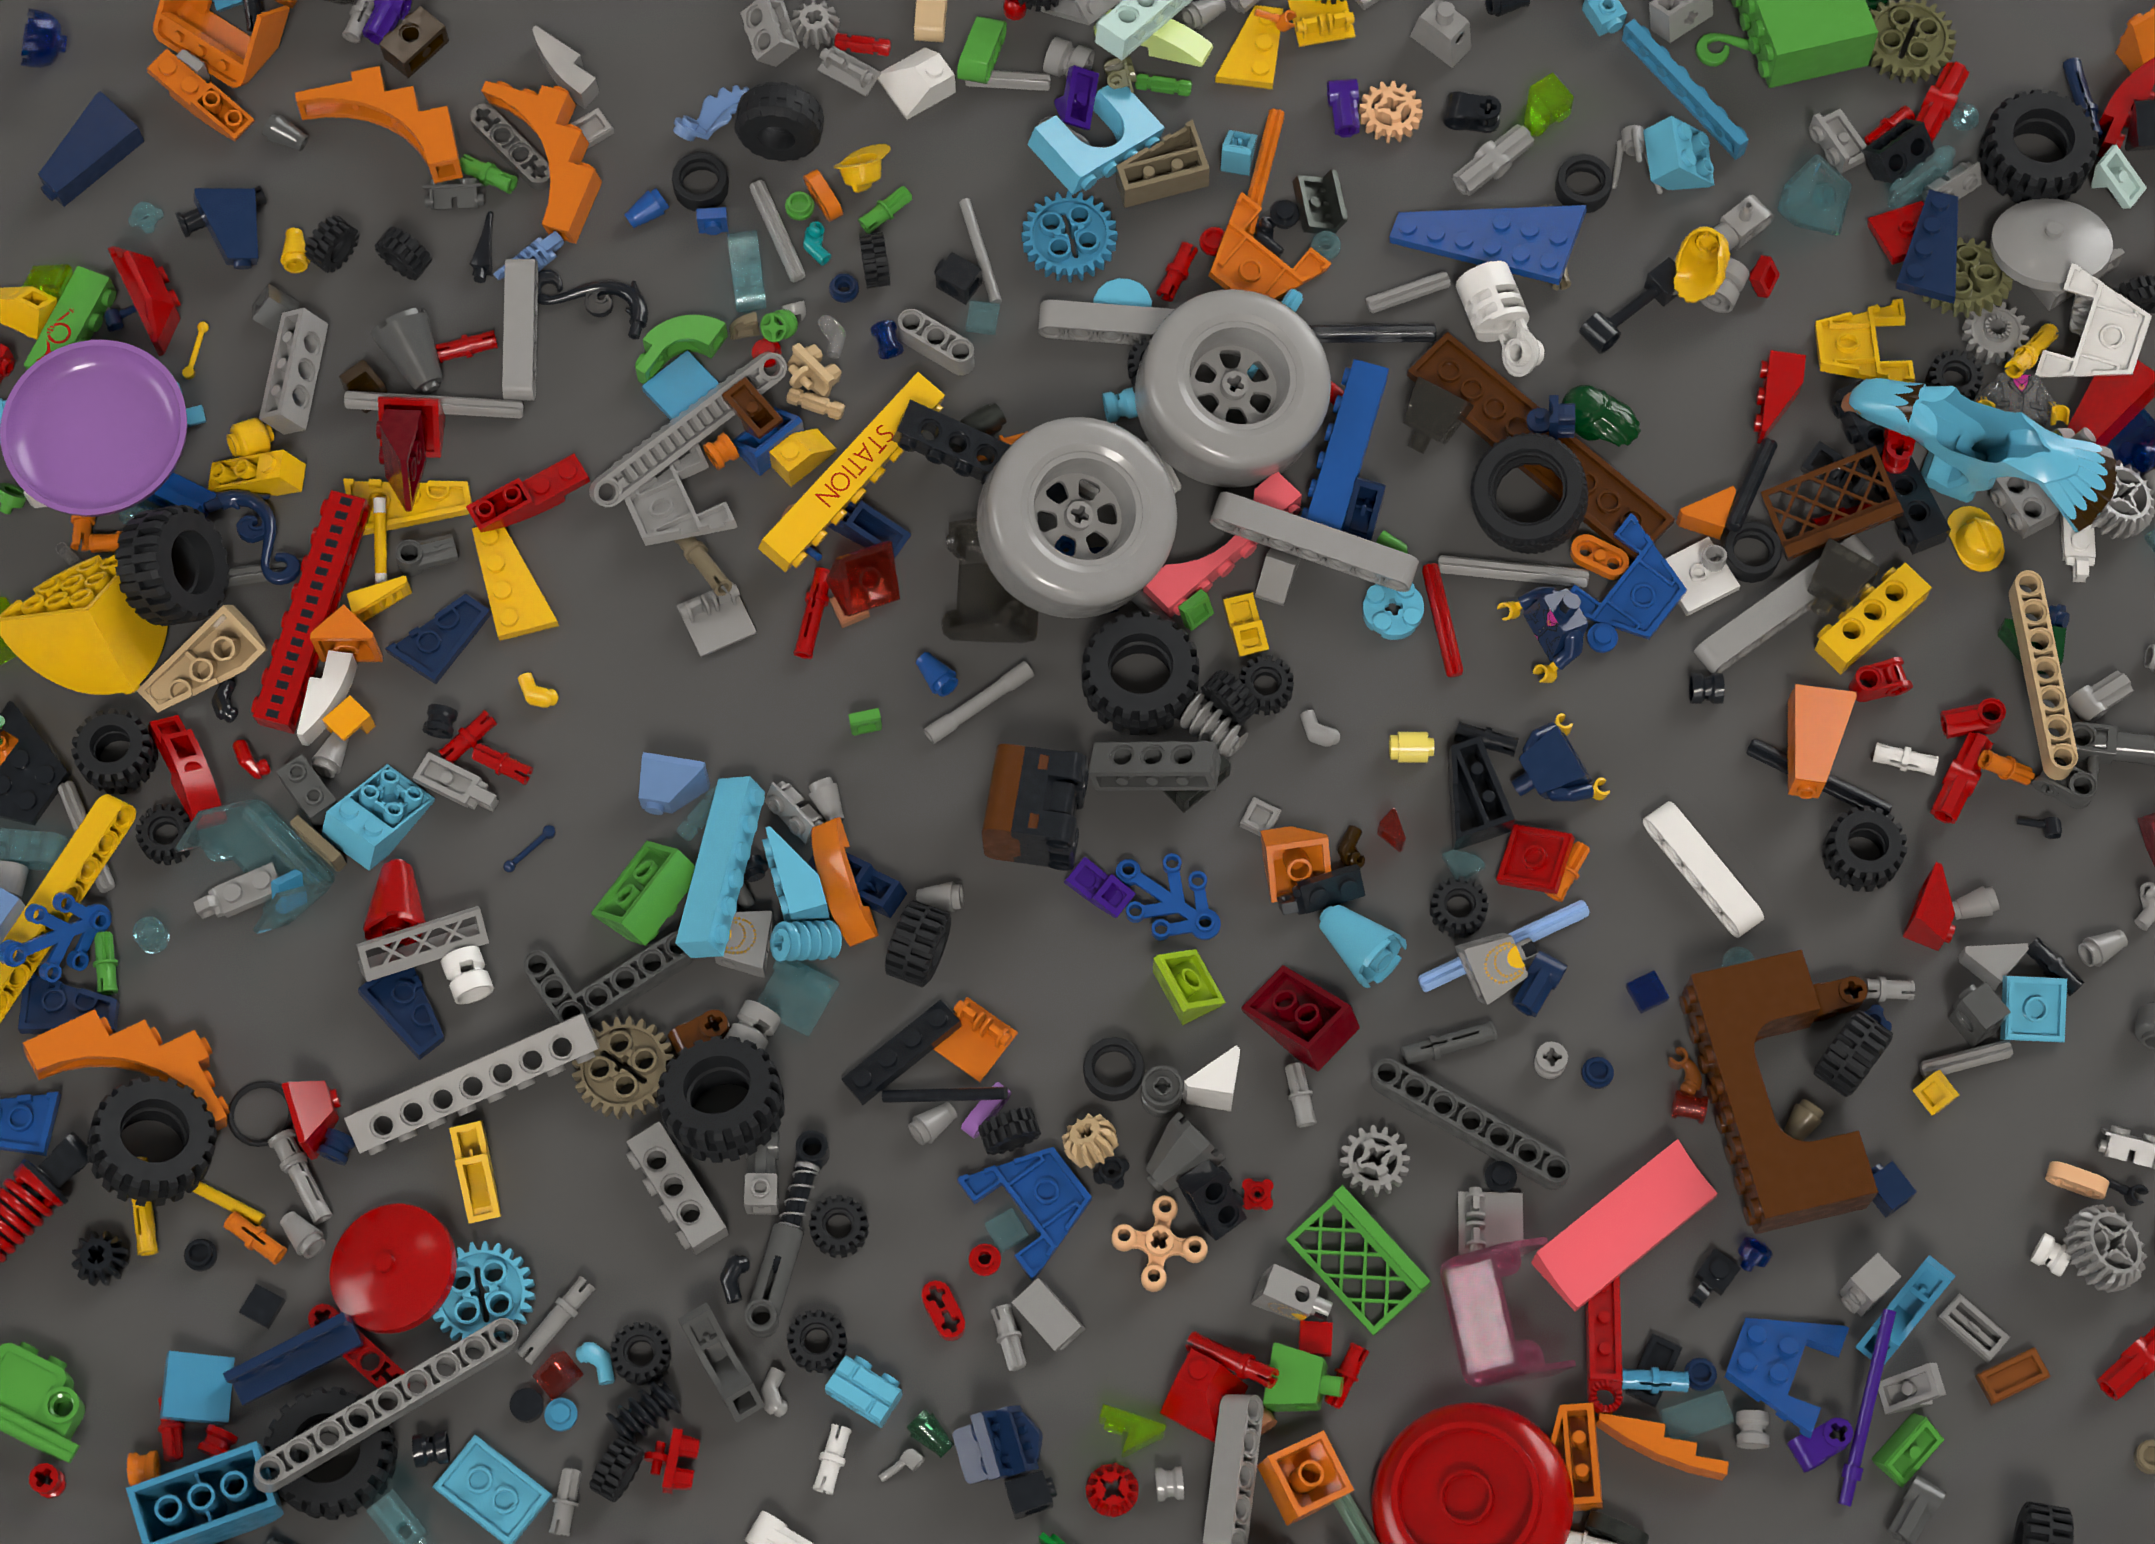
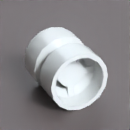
M462 947L446 954L440 962L447 980H451L449 987L457 1004L473 1003L493 992L494 986L489 973L486 970H482L485 967V962L479 947Z

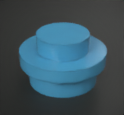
M557 1398L547 1405L544 1417L551 1429L562 1432L569 1430L575 1425L578 1411L571 1400Z

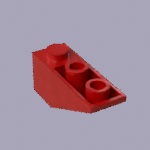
M1770 350L1767 361H1761L1759 378L1764 379L1763 387L1758 388L1756 405H1761L1760 414L1755 415L1753 432H1758V444H1761L1762 440L1769 435L1799 395L1804 382L1806 355Z

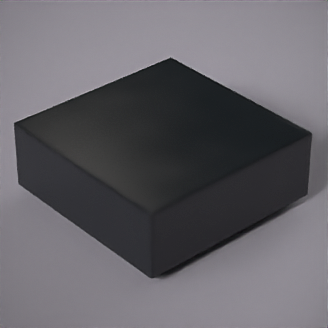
M256 1284L239 1313L269 1329L286 1300Z

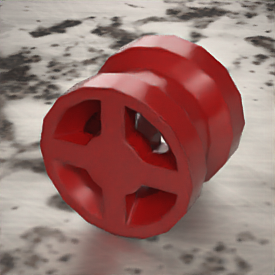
M209 1424L206 1428L207 1436L205 1440L199 1442L196 1449L210 1457H214L229 1451L230 1447L235 1445L239 1438L220 1427Z

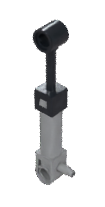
M1752 194L1723 215L1720 223L1713 229L1725 236L1729 243V251L1733 248L1738 250L1761 233L1772 222L1774 214ZM1667 258L1647 274L1644 285L1646 291L1612 317L1608 318L1601 312H1597L1582 325L1579 333L1599 354L1609 350L1618 341L1621 332L1617 327L1653 299H1656L1662 306H1665L1678 296V292L1674 289L1676 274L1675 258Z

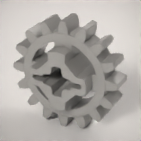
M1371 1125L1370 1133H1366L1362 1128H1359L1358 1138L1349 1135L1347 1142L1350 1146H1342L1341 1153L1347 1156L1340 1158L1339 1166L1347 1167L1343 1171L1342 1177H1352L1350 1187L1353 1189L1359 1184L1362 1186V1195H1365L1368 1189L1373 1190L1374 1197H1378L1380 1189H1384L1387 1194H1390L1392 1191L1391 1184L1393 1183L1395 1186L1400 1187L1402 1184L1400 1176H1407L1409 1169L1402 1166L1410 1162V1156L1402 1155L1406 1151L1407 1145L1397 1144L1400 1136L1398 1133L1389 1137L1387 1135V1127H1384L1381 1133L1377 1132L1375 1125ZM1375 1142H1380L1382 1144H1385L1386 1146L1384 1147L1382 1145L1376 1144ZM1360 1147L1362 1157L1353 1162V1155ZM1370 1156H1373L1375 1160L1381 1159L1380 1165L1377 1166L1374 1162L1368 1163ZM1396 1160V1168L1389 1175L1387 1165ZM1366 1175L1368 1177L1374 1178V1180L1367 1179L1363 1176Z

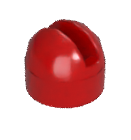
M1005 0L1003 5L1005 16L1010 20L1022 19L1027 12L1026 2L1021 7L1018 0Z

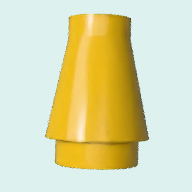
M290 228L285 232V241L280 261L284 269L290 273L304 272L310 263V260L305 256L307 251L305 250L306 244L303 238V231L299 228Z

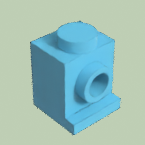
M1584 0L1582 11L1599 36L1608 32L1615 33L1625 24L1627 12L1619 0Z

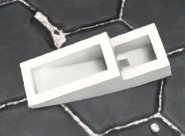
M328 650L322 678H309L297 730V736L302 745L309 746L325 730L326 727L322 719L346 699L358 666L353 653Z

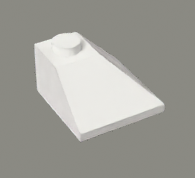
M926 47L881 71V75L878 78V81L906 120L956 93L955 74L938 52Z

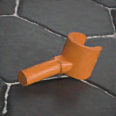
M1256 9L1254 16L1274 22L1281 32H1286L1293 28L1295 24L1289 21L1297 17L1296 13L1292 10H1287L1281 15Z

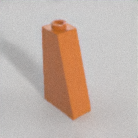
M1795 684L1788 699V795L1799 796L1803 799H1819L1854 706L1856 692Z

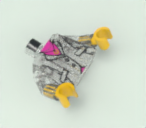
M2025 372L2017 379L2010 378L2006 373L1998 374L1994 382L1986 384L1975 401L2007 412H2022L2043 428L2048 422V417L2050 418L2051 426L2056 425L2057 420L2063 421L2065 424L2069 423L2070 409L2067 406L2058 405L2047 387L2042 385V380L2039 376L2025 375Z

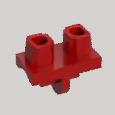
M673 1428L668 1455L664 1454L666 1443L656 1441L655 1451L645 1452L643 1457L644 1461L652 1463L651 1475L660 1476L662 1465H666L662 1492L672 1494L673 1489H692L694 1470L677 1467L679 1457L697 1459L700 1448L699 1439L684 1435L683 1429Z

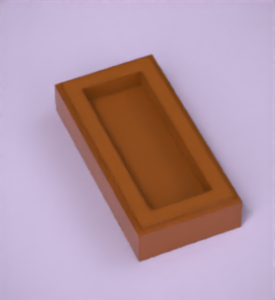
M2033 1347L1977 1374L1975 1377L1992 1406L2049 1379L2051 1375L2036 1348Z

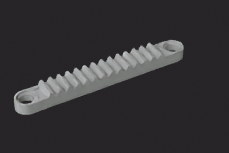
M764 352L743 368L737 369L735 374L728 376L715 389L708 391L706 396L700 397L698 402L691 404L678 417L671 419L669 424L662 426L658 432L651 434L649 439L642 441L641 445L634 447L630 453L625 454L621 460L614 462L612 467L598 476L589 488L591 500L605 508L613 507L735 415L734 411L723 400V393L746 377L762 395L785 376L787 371L785 359L780 354ZM768 359H774L777 363V370L771 376L764 372V363ZM605 483H609L613 488L612 497L608 500H602L599 496V488Z

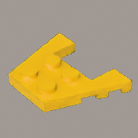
M1903 298L1892 300L1891 305L1881 308L1878 304L1869 306L1867 312L1855 315L1852 312H1847L1815 321V337L1820 371L1864 380L1885 378L1915 383L1912 360L1880 361L1875 328L1878 326H1905L1906 316Z

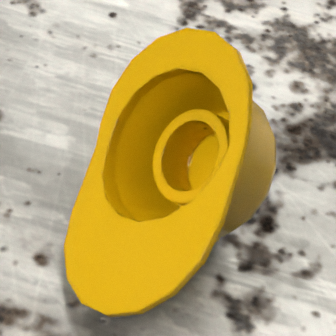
M876 144L861 148L848 155L840 163L834 165V169L840 170L846 185L851 186L855 193H860L869 189L874 182L881 178V159L890 152L891 148L887 144Z
M1973 506L1960 507L1954 510L1947 520L1951 528L1949 537L1962 563L1969 569L1978 572H1987L1998 567L2003 560L2005 548L2002 532L1995 525L1989 514Z

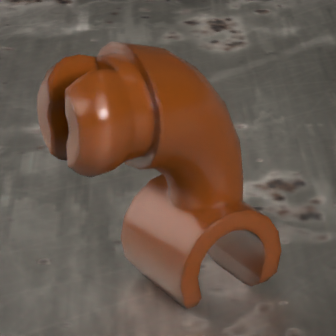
M1677 1047L1675 1052L1682 1057L1683 1061L1678 1062L1669 1057L1668 1065L1674 1070L1682 1068L1685 1070V1078L1680 1086V1091L1687 1097H1693L1697 1091H1700L1702 1076L1697 1065L1688 1058V1052L1685 1048Z

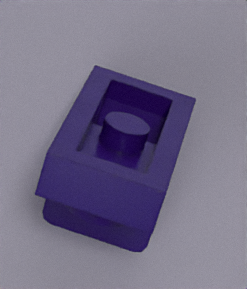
M1075 65L1068 68L1064 96L1054 100L1060 120L1063 123L1084 130H1090L1099 73Z

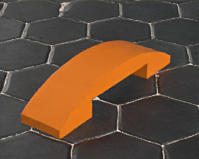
M837 817L812 828V848L817 874L819 875L830 912L844 939L852 947L879 935L870 907L863 906L845 851L850 845L841 817Z

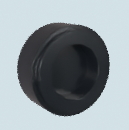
M523 1388L513 1394L510 1400V1410L518 1421L531 1423L542 1415L544 1402L537 1391L531 1388Z

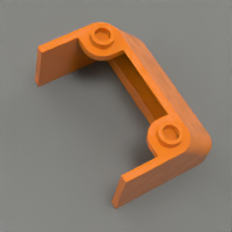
M160 0L153 23V32L157 40L176 53H179L182 49L188 51L205 63L209 74L233 88L247 84L278 49L290 7L284 5L258 14L252 35L249 36L211 12L212 0Z

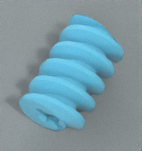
M830 920L783 921L774 927L770 939L772 956L778 962L786 960L790 962L795 960L804 961L807 959L810 961L816 959L825 960L828 957L836 958L842 946L841 931Z

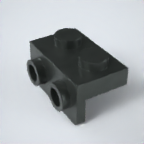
M1330 170L1323 178L1297 175L1292 183L1303 232L1334 235L1348 220V213L1344 205L1342 186L1339 182L1337 170Z

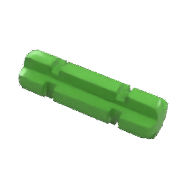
M1141 73L1136 76L1135 88L1138 90L1146 91L1151 89L1152 92L1178 93L1181 96H1190L1192 82L1190 80L1181 79L1176 81V78L1155 75L1149 77L1148 74Z

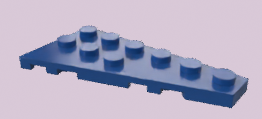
M1586 205L1399 212L1389 239L1392 244L1476 265L1492 261L1506 262L1512 274L1560 285L1587 210Z

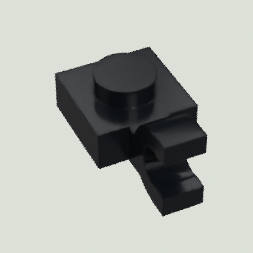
M1714 1249L1694 1276L1702 1283L1689 1301L1700 1308L1712 1291L1721 1296L1738 1274L1741 1267L1717 1249Z

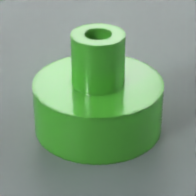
M0 483V511L4 514H11L13 508H23L27 500L23 494L24 490L13 484Z

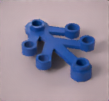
M1168 854L1163 859V870L1168 876L1170 892L1141 873V868L1136 861L1125 859L1118 863L1116 867L1117 879L1127 887L1137 885L1161 902L1143 905L1137 901L1129 903L1126 908V917L1130 922L1138 923L1145 918L1179 914L1186 919V921L1170 924L1164 919L1156 920L1152 924L1151 932L1152 936L1160 941L1167 939L1169 936L1192 933L1198 939L1209 940L1219 933L1221 921L1217 913L1208 908L1205 891L1207 876L1203 872L1194 871L1188 878V886L1194 891L1195 910L1185 903L1180 876L1182 861L1177 854ZM1174 860L1178 863V866L1169 868L1166 863ZM1129 866L1134 869V872L1127 875L1122 870ZM1194 878H1201L1203 884L1196 886L1192 883V880ZM1138 908L1141 914L1139 916H1132L1130 910ZM1202 919H1207L1211 922V925L1209 927H1202L1199 922ZM1157 926H1164L1167 931L1164 934H1158L1155 929Z
M59 892L53 898V907L60 912H70L80 918L72 923H67L49 914L44 906L35 903L30 904L25 910V918L29 922L42 924L53 931L24 943L11 939L5 940L0 944V962L10 967H17L25 962L28 955L54 945L47 961L39 969V976L45 981L56 982L62 974L59 965L73 937L82 933L75 950L68 954L66 962L72 969L77 971L84 970L89 963L87 952L96 933L105 932L111 924V913L106 906L92 904L85 907L76 902L72 895ZM66 898L65 906L61 907L62 900ZM38 909L39 915L34 919V912ZM99 916V920L97 924H95V920ZM17 950V954L13 959V953ZM80 956V962L75 965L76 958ZM53 968V973L48 977V970Z

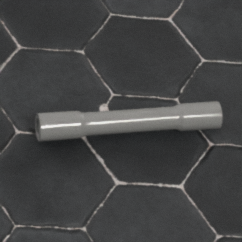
M1023 661L963 705L924 728L923 730L932 744L937 743L1006 693L1021 686L1034 677L1031 667Z

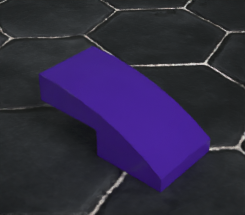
M1085 856L1064 881L1066 885L1083 898L1114 918L1119 916L1136 894L1113 874L1108 876Z

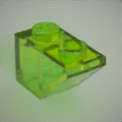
M1553 72L1529 88L1523 125L1530 131L1531 136H1540L1547 130L1548 126L1556 121H1564L1572 112L1574 96Z

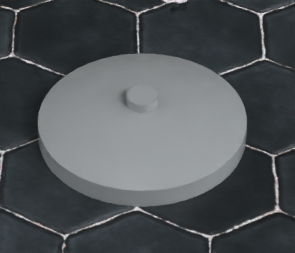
M2042 198L2018 203L2003 212L1994 224L1990 248L1999 268L2015 281L2039 290L2064 291V285L2072 263L2077 264L2097 279L2103 275L2111 260L2113 240L2106 224L2087 208L2065 200Z

